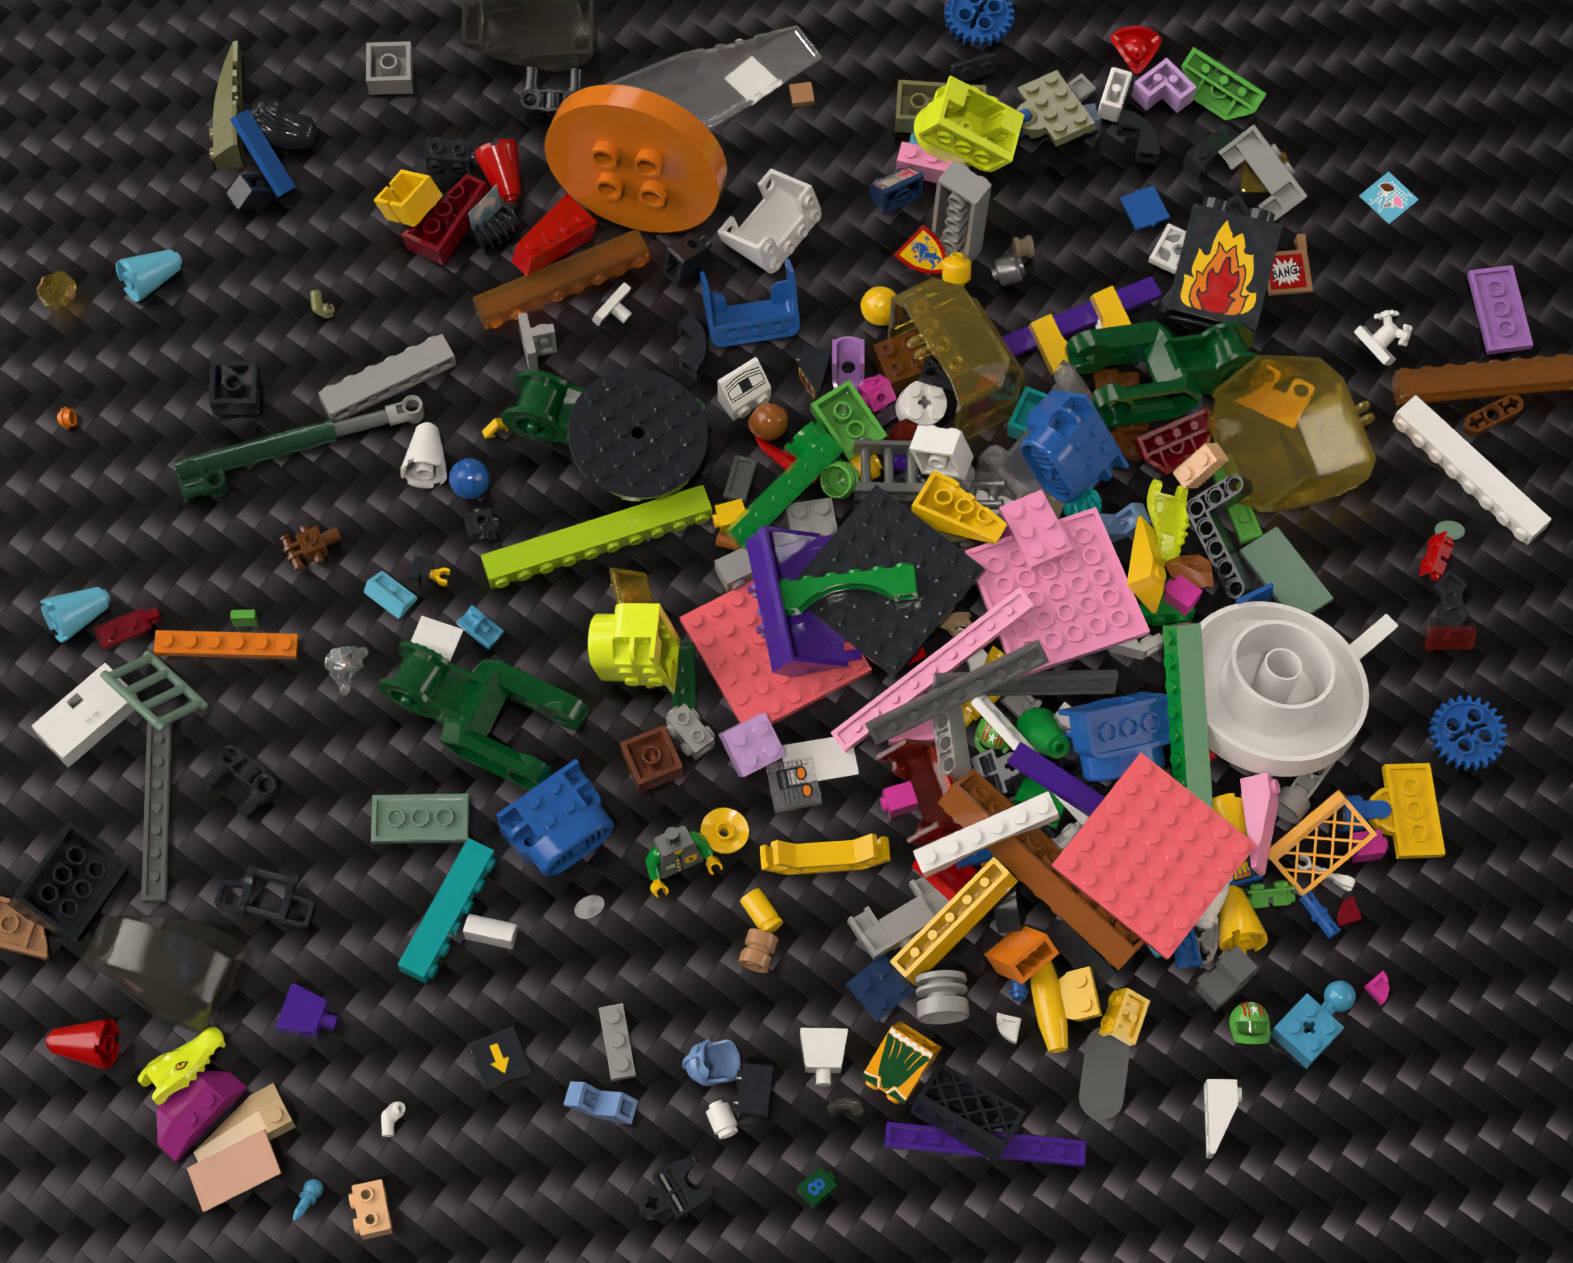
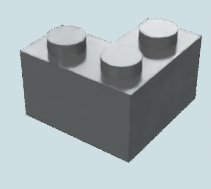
M1238 946L1232 951L1229 948L1226 949L1214 964L1216 968L1211 973L1208 970L1205 971L1197 979L1199 984L1195 990L1215 1011L1252 979L1258 968Z

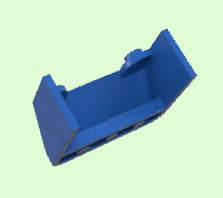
M785 259L787 280L778 281L773 284L770 290V300L727 306L725 296L717 291L709 292L705 273L700 272L709 335L715 346L726 347L790 337L799 331L800 318L795 273L789 259Z

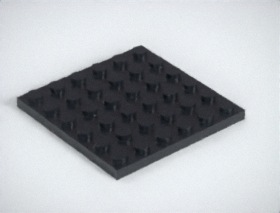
M875 485L794 581L801 580V577L804 576L824 577L826 573L836 572L838 575L847 574L848 571L853 569L869 571L876 566L895 567L898 563L914 565L918 599L895 602L873 591L852 589L831 593L820 598L807 608L810 613L892 678L896 679L982 577L986 569L882 488Z

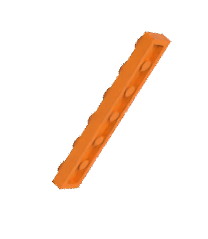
M156 630L154 654L156 656L297 659L299 636L298 634Z

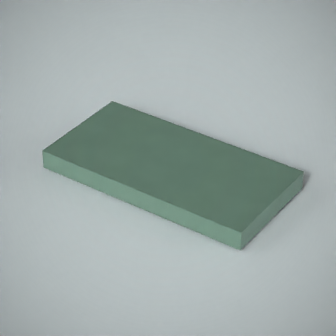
M1278 527L1270 530L1239 551L1241 557L1264 586L1273 583L1274 594L1272 596L1277 603L1313 614L1333 600L1331 594Z
M469 794L372 795L371 842L372 844L466 842L469 838L470 796Z

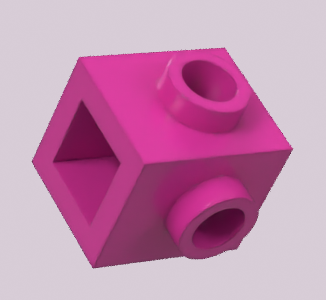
M880 374L865 379L863 384L856 387L868 408L873 412L885 409L887 404L897 399L889 379Z

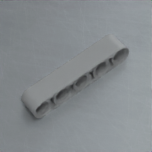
M962 704L932 718L939 770L942 774L958 780L971 771Z

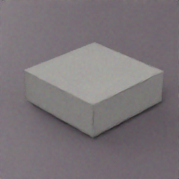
M1082 73L1067 84L1080 103L1096 91V87Z

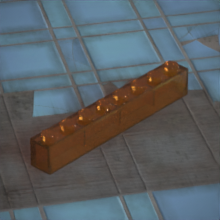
M635 229L537 270L529 276L525 275L473 297L474 308L485 330L499 327L505 321L518 319V314L539 310L544 305L558 302L567 295L580 293L586 287L593 284H601L612 276H620L629 269L642 267L649 261V249L639 230Z
M1573 355L1536 356L1532 359L1513 358L1510 361L1491 360L1487 363L1469 362L1465 365L1446 364L1443 367L1424 366L1420 369L1402 368L1395 371L1391 380L1396 405H1405L1415 395L1424 403L1510 394L1572 390Z

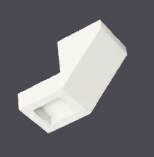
M1160 633L1153 637L1148 635L1140 642L1134 639L1108 648V651L1143 660L1162 649V636Z

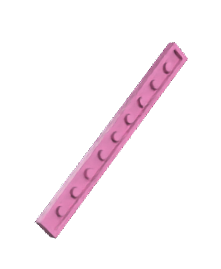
M1019 587L838 726L831 734L843 751L847 753L870 735L865 724L866 722L920 697L932 687L934 673L954 671L1036 607L1021 587Z

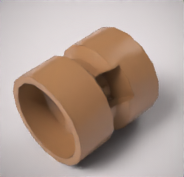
M749 929L745 939L747 947L741 951L738 963L749 970L767 973L772 960L769 954L775 952L779 939L769 932Z

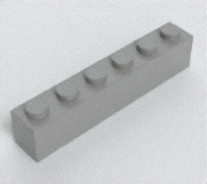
M443 334L432 336L424 343L410 346L396 356H389L377 365H370L356 375H349L335 385L324 387L318 394L331 422H338L456 366L455 356Z

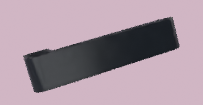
M1238 474L1227 476L1192 498L1186 505L1187 514L1226 594L1232 599H1238L1254 591L1253 584L1218 515L1249 496L1253 490L1252 481ZM1239 481H1241V487L1237 491L1236 485ZM1221 493L1222 499L1220 502H1217V497ZM1202 505V506H1203V510H1202V512L1199 514V513H1198V509H1199V507ZM1212 524V532L1208 534V528ZM1222 544V551L1218 554V547ZM1231 564V565H1232V571H1231V573L1228 575V573H1227V568H1228V566ZM1241 584V585H1242V591H1241V593L1238 595V593H1237V588H1238V586Z

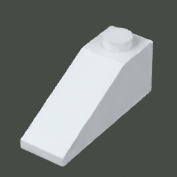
M1207 1079L1204 1084L1207 1159H1212L1238 1106V1102L1242 1101V1089L1237 1087V1080Z

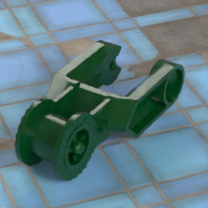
M1157 321L1092 329L1073 336L1065 346L1067 359L1074 372L1079 374L1094 373L1105 366L1145 361L1154 383L1127 387L1120 383H1111L1093 392V405L1107 428L1179 418L1201 403V395L1209 394L1219 400L1242 397L1256 389L1263 382L1268 372L1265 359L1257 353L1249 352L1254 337L1249 326L1239 321L1216 324L1201 334L1176 337L1171 330Z
M525 370L518 372L514 378V386L521 394L517 407L508 408L503 412V424L513 433L528 440L543 443L561 442L569 445L567 437L569 417L576 400L585 389L572 386V384H569L559 376H554L544 371ZM695 397L705 415V404ZM682 487L681 489H679L678 491L672 493V494L681 492L682 489H683V487Z
M402 641L397 648L404 660L394 679L382 678L377 684L379 691L389 701H393L396 705L401 706L404 710H409L411 713H416L425 718H434L443 725L439 742L458 757L529 791L551 776L552 768L533 756L519 753L487 737L507 698L544 715L560 726L572 730L577 729L589 711L588 706L577 697L502 661L483 659L473 671L455 666L454 663H451L433 649H428L426 646H421L412 641Z

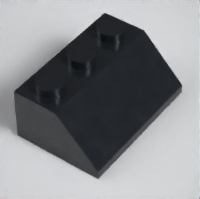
M1065 920L1049 936L1057 951L1069 961L1072 968L1075 970L1088 966L1092 968L1098 992L1111 984L1136 960L1133 956L1118 970Z

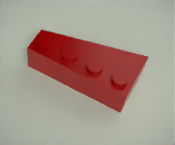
M567 193L517 243L512 263L526 276H529L592 240L597 221Z

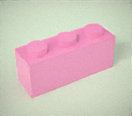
M902 142L897 158L896 170L911 166L923 173L924 180L937 183L939 177L952 161H941L925 152L920 145Z

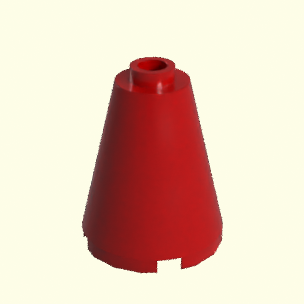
M515 139L498 140L499 144L491 146V142L476 149L474 153L492 188L497 184L500 201L505 202V204H512L518 201V197L521 196L518 145Z
M112 1019L55 1028L47 1035L46 1046L52 1054L100 1069H108L107 1067L114 1065L118 1056L120 1043H115V1035H120L119 1028Z

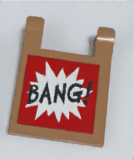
M1305 234L1296 235L1294 240L1296 250L1276 252L1267 286L1268 296L1313 292Z

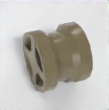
M1031 235L1022 239L1018 237L1012 238L1013 254L1017 258L1024 256L1028 258L1034 257V244Z

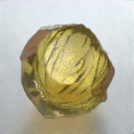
M55 272L42 277L40 285L37 287V297L47 309L54 311L67 306L71 300H74L76 283L66 272Z

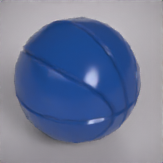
M465 458L458 461L452 467L449 475L451 488L458 496L465 499H475L483 495L490 482V475L485 465L473 458Z

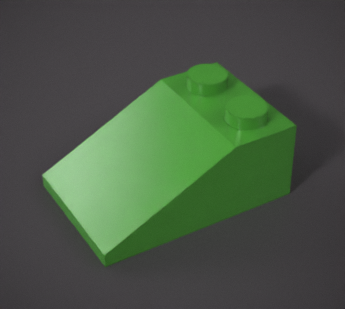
M850 380L811 403L810 412L815 419L820 418L829 435L844 450L842 453L848 461L859 455L852 454L855 440L861 438L883 440L888 436Z

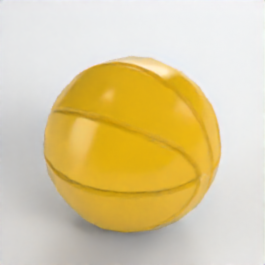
M882 286L873 287L865 293L861 300V312L866 321L872 325H889L899 315L900 300L897 294L890 288Z

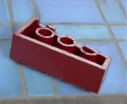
M466 174L447 192V196L442 201H437L435 207L423 217L419 224L415 227L413 226L409 231L406 229L401 234L406 248L444 266L471 227L468 213L489 193L486 182Z

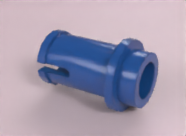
M1011 980L1009 995L1012 996V1000H1026V996L1029 994V991L1026 990V982L1021 984Z

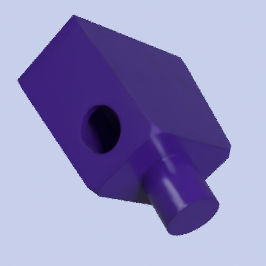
M292 983L275 1027L280 1034L318 1038L322 1027L333 1031L336 1030L339 1016L328 1013L330 1005L327 1000Z

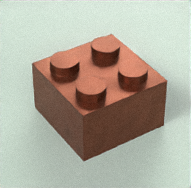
M665 725L620 742L621 753L639 794L683 776L682 763Z

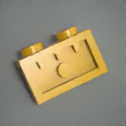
M1129 988L1114 990L1109 996V1005L1106 1014L1101 1020L1099 1034L1102 1036L1111 1035L1129 1046L1135 1045L1150 1000Z

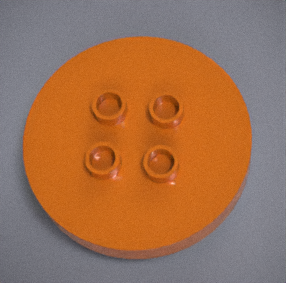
M597 85L571 94L560 104L545 138V155L549 167L561 186L575 200L590 211L611 222L640 231L658 233L677 232L699 225L715 209L726 182V159L718 141L710 130L697 117L677 103L640 88L624 85Z

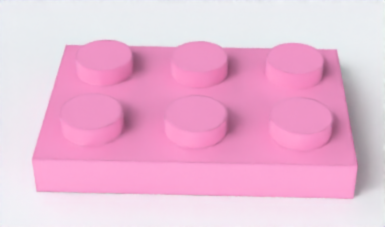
M1042 489L999 507V513L1004 522L1007 523V528L1030 570L1073 552V547Z

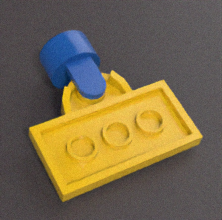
M1430 763L1385 764L1381 767L1385 788L1375 792L1369 801H1363L1360 795L1345 796L1375 830L1381 829L1382 834L1393 836L1396 859L1435 858L1445 855ZM1345 804L1337 810L1336 821L1351 822V811ZM1354 816V821H1353V822L1361 823V822ZM1336 824V829L1339 832H1350V825ZM1353 825V832L1362 831L1364 826Z

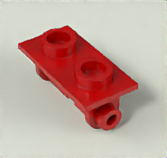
M1447 531L1433 535L1430 538L1426 556L1420 564L1419 576L1429 574L1430 579L1438 581L1443 576L1447 563L1440 558L1448 560L1454 546L1453 539L1446 536Z

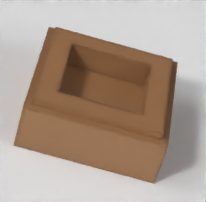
M811 82L789 85L793 107L814 105L815 100Z

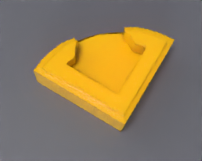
M494 418L482 433L485 438L496 437L495 433L503 429L507 432L509 429L503 424L502 418Z

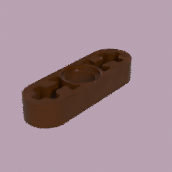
M1507 395L1469 414L1463 422L1462 429L1470 437L1479 436L1517 417L1523 409L1524 402L1518 395ZM1509 403L1517 405L1515 409L1513 407L1506 409ZM1495 411L1498 413L1499 419H1489L1487 412ZM1480 422L1477 429L1474 426L1470 427V423L1476 424Z

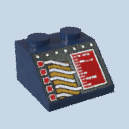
M908 166L904 169L899 168L885 178L880 177L871 184L870 196L881 214L886 215L922 198L924 175L921 171Z

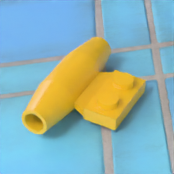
M1050 961L1030 977L1038 1026L1048 1052H1064L1068 1050L1067 1019L1079 1022L1102 1016L1092 968L1088 966L1069 971L1058 979L1053 963Z

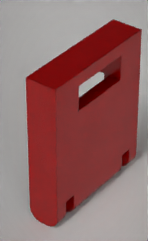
M915 860L912 867L924 877L917 860ZM953 864L949 868L925 879L950 901L978 871L972 866L958 870L956 864Z

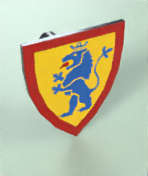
M924 224L894 253V256L908 267L931 274L942 273V262L947 257L940 239Z

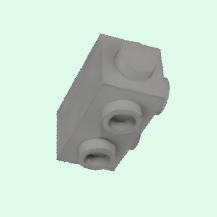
M686 704L681 707L676 706L667 714L666 729L673 739L677 737L681 742L680 747L688 757L691 755L696 761L714 748L715 735L709 726L704 727L699 721L701 718L694 708L689 709Z

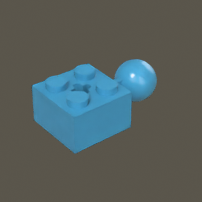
M1345 981L1330 983L1324 991V1002L1321 1006L1309 994H1306L1274 1027L1271 1036L1307 1069L1344 1029L1332 1015L1335 1012H1345L1354 1005L1356 1000L1354 988ZM1308 1028L1311 1032L1306 1034L1303 1030Z

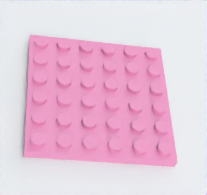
M1096 507L1059 519L1058 521L1073 547V552L1033 570L1029 569L1012 535L999 539L997 544L986 543L964 552L986 569V572L976 584L987 611L991 610L1019 587H1021L1036 607L998 636L1005 654L1038 639L1049 660L1048 663L1017 677L1016 680L1149 635L1150 633L1135 595L1127 586V577Z

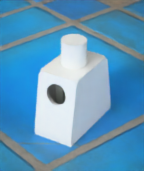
M800 1028V1041L805 1071L807 1073H816L817 1086H830L831 1073H841L848 1029Z

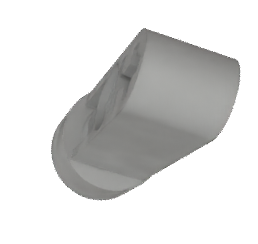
M1335 762L1319 770L1318 776L1312 773L1300 775L1290 787L1284 786L1280 793H1278L1279 805L1277 816L1288 823L1298 824L1310 808L1308 799Z

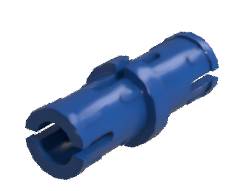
M1309 891L1299 899L1312 916L1311 920L1313 923L1317 922L1328 939L1341 931L1328 914L1329 910L1327 907L1324 908L1312 891Z

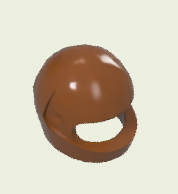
M763 403L751 414L748 422L749 428L757 438L763 441H774L786 432L789 424L788 414L784 408L774 403Z

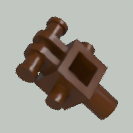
M303 525L299 528L301 533L295 535L296 542H292L290 534L282 536L280 542L284 545V554L289 555L287 557L288 562L293 564L295 572H300L305 569V565L301 561L305 558L307 564L315 561L316 565L322 564L325 561L323 556L329 554L326 546L342 538L337 527L320 533L317 526L309 529L308 525Z

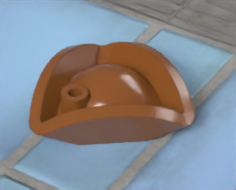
M1184 555L1165 561V566L1174 580L1179 575H1182L1198 588L1214 587L1210 560L1200 555Z

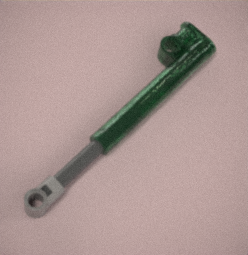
M409 395L402 402L387 405L385 409L334 423L330 419L323 423L318 422L174 460L184 502L188 503L190 498L201 495L204 497L210 495L221 497L225 495L228 491V482L225 475L227 470L322 446L328 442H337V437L385 424L393 426L404 422L419 423L425 415L423 403L418 396ZM412 407L418 408L416 411L413 412L408 411ZM214 481H221L218 485H211Z

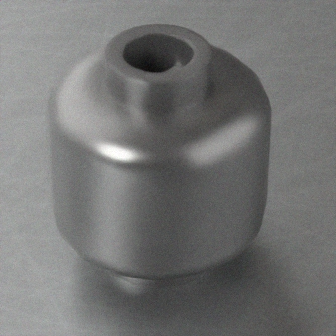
M1015 254L997 258L994 263L995 268H991L994 281L999 280L1000 284L1004 287L1021 282L1023 275L1026 274L1021 257L1017 258Z

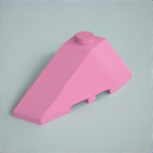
M1268 772L1240 779L1247 837L1257 844L1250 853L1251 868L1260 876L1265 875L1279 805L1278 793H1280L1278 780L1270 776Z

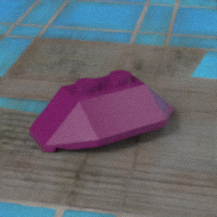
M198 1071L196 1080H191L188 1087L172 1093L163 1104L156 1108L158 1146L177 1163L247 1090V1087L229 1071Z

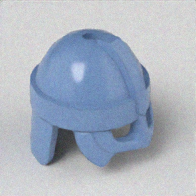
M710 1038L692 1047L690 1053L683 1059L682 1068L686 1069L692 1080L703 1086L727 1083L736 1079L737 1070H740V1056L735 1044L731 1040L711 1043Z

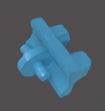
M473 605L456 622L458 626L488 650L504 634V630Z

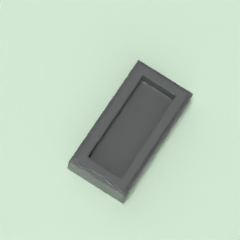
M735 455L723 499L731 501L742 499L743 504H746L757 460Z

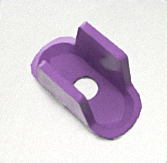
M851 336L832 339V382L834 389L848 380L851 381L856 390L857 386L863 384L864 339ZM850 362L854 364L855 370L852 373H845L842 370V365Z

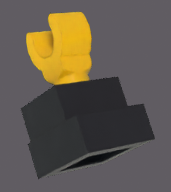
M415 555L409 574V583L419 586L420 581L429 583L430 579H433L439 585L447 586V580L441 579L440 576L443 574L450 575V569L440 568L433 570V560Z

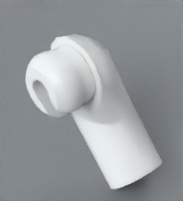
M393 1102L382 1112V1137L395 1136L394 1123L405 1113L406 1107L404 1103Z

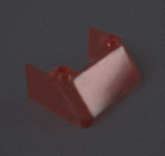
M903 739L876 755L877 760L891 761L892 770L897 777L911 781L924 821L917 824L916 834L907 838L908 843L930 844L963 829L961 824L943 810V807L938 804L940 799L958 779L940 772L935 742Z

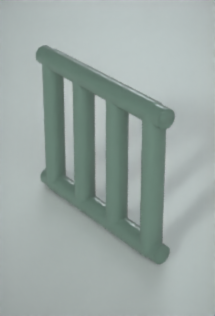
M146 650L142 657L113 671L108 672L104 670L100 673V677L160 732L166 728V725L199 708L202 711L208 708V703L150 650ZM149 663L158 670V672L128 687L123 686L117 680ZM166 678L175 686L143 703L133 695ZM181 694H184L192 701L160 718L150 710Z

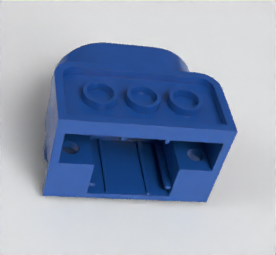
M1051 390L1028 414L1026 425L1030 433L1020 444L1021 454L1041 487L1059 501L1072 503L1086 489L1094 487L1099 480L1109 481L1112 478L1110 470L1112 467L1124 469L1129 467L1088 395Z
M1139 692L1058 710L1059 715L1069 716L1071 730L1066 731V736L1072 737L1074 750L1080 756L1082 775L1085 780L1098 782L1120 779L1140 753H1143L1160 768L1165 766L1163 745L1170 743L1167 694Z
M577 759L496 814L501 834L524 863L535 864L544 876H554L568 869L600 846L614 829L613 821L601 807V799L598 792L593 787L590 779L586 778L580 770Z

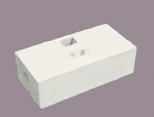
M106 663L32 725L37 736L67 767H70L135 710L100 677V673L104 670L108 672L113 671ZM121 678L117 679L123 686L128 687Z

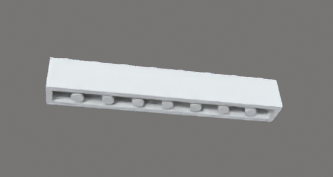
M1415 395L1396 412L1392 421L1395 423L1396 428L1400 432L1406 433L1414 445L1422 448L1434 463H1438L1443 467L1446 474L1450 478L1456 479L1462 485L1465 492L1472 494L1484 509L1492 512L1498 522L1507 526L1519 541H1523L1528 545L1547 528L1551 518L1419 397Z

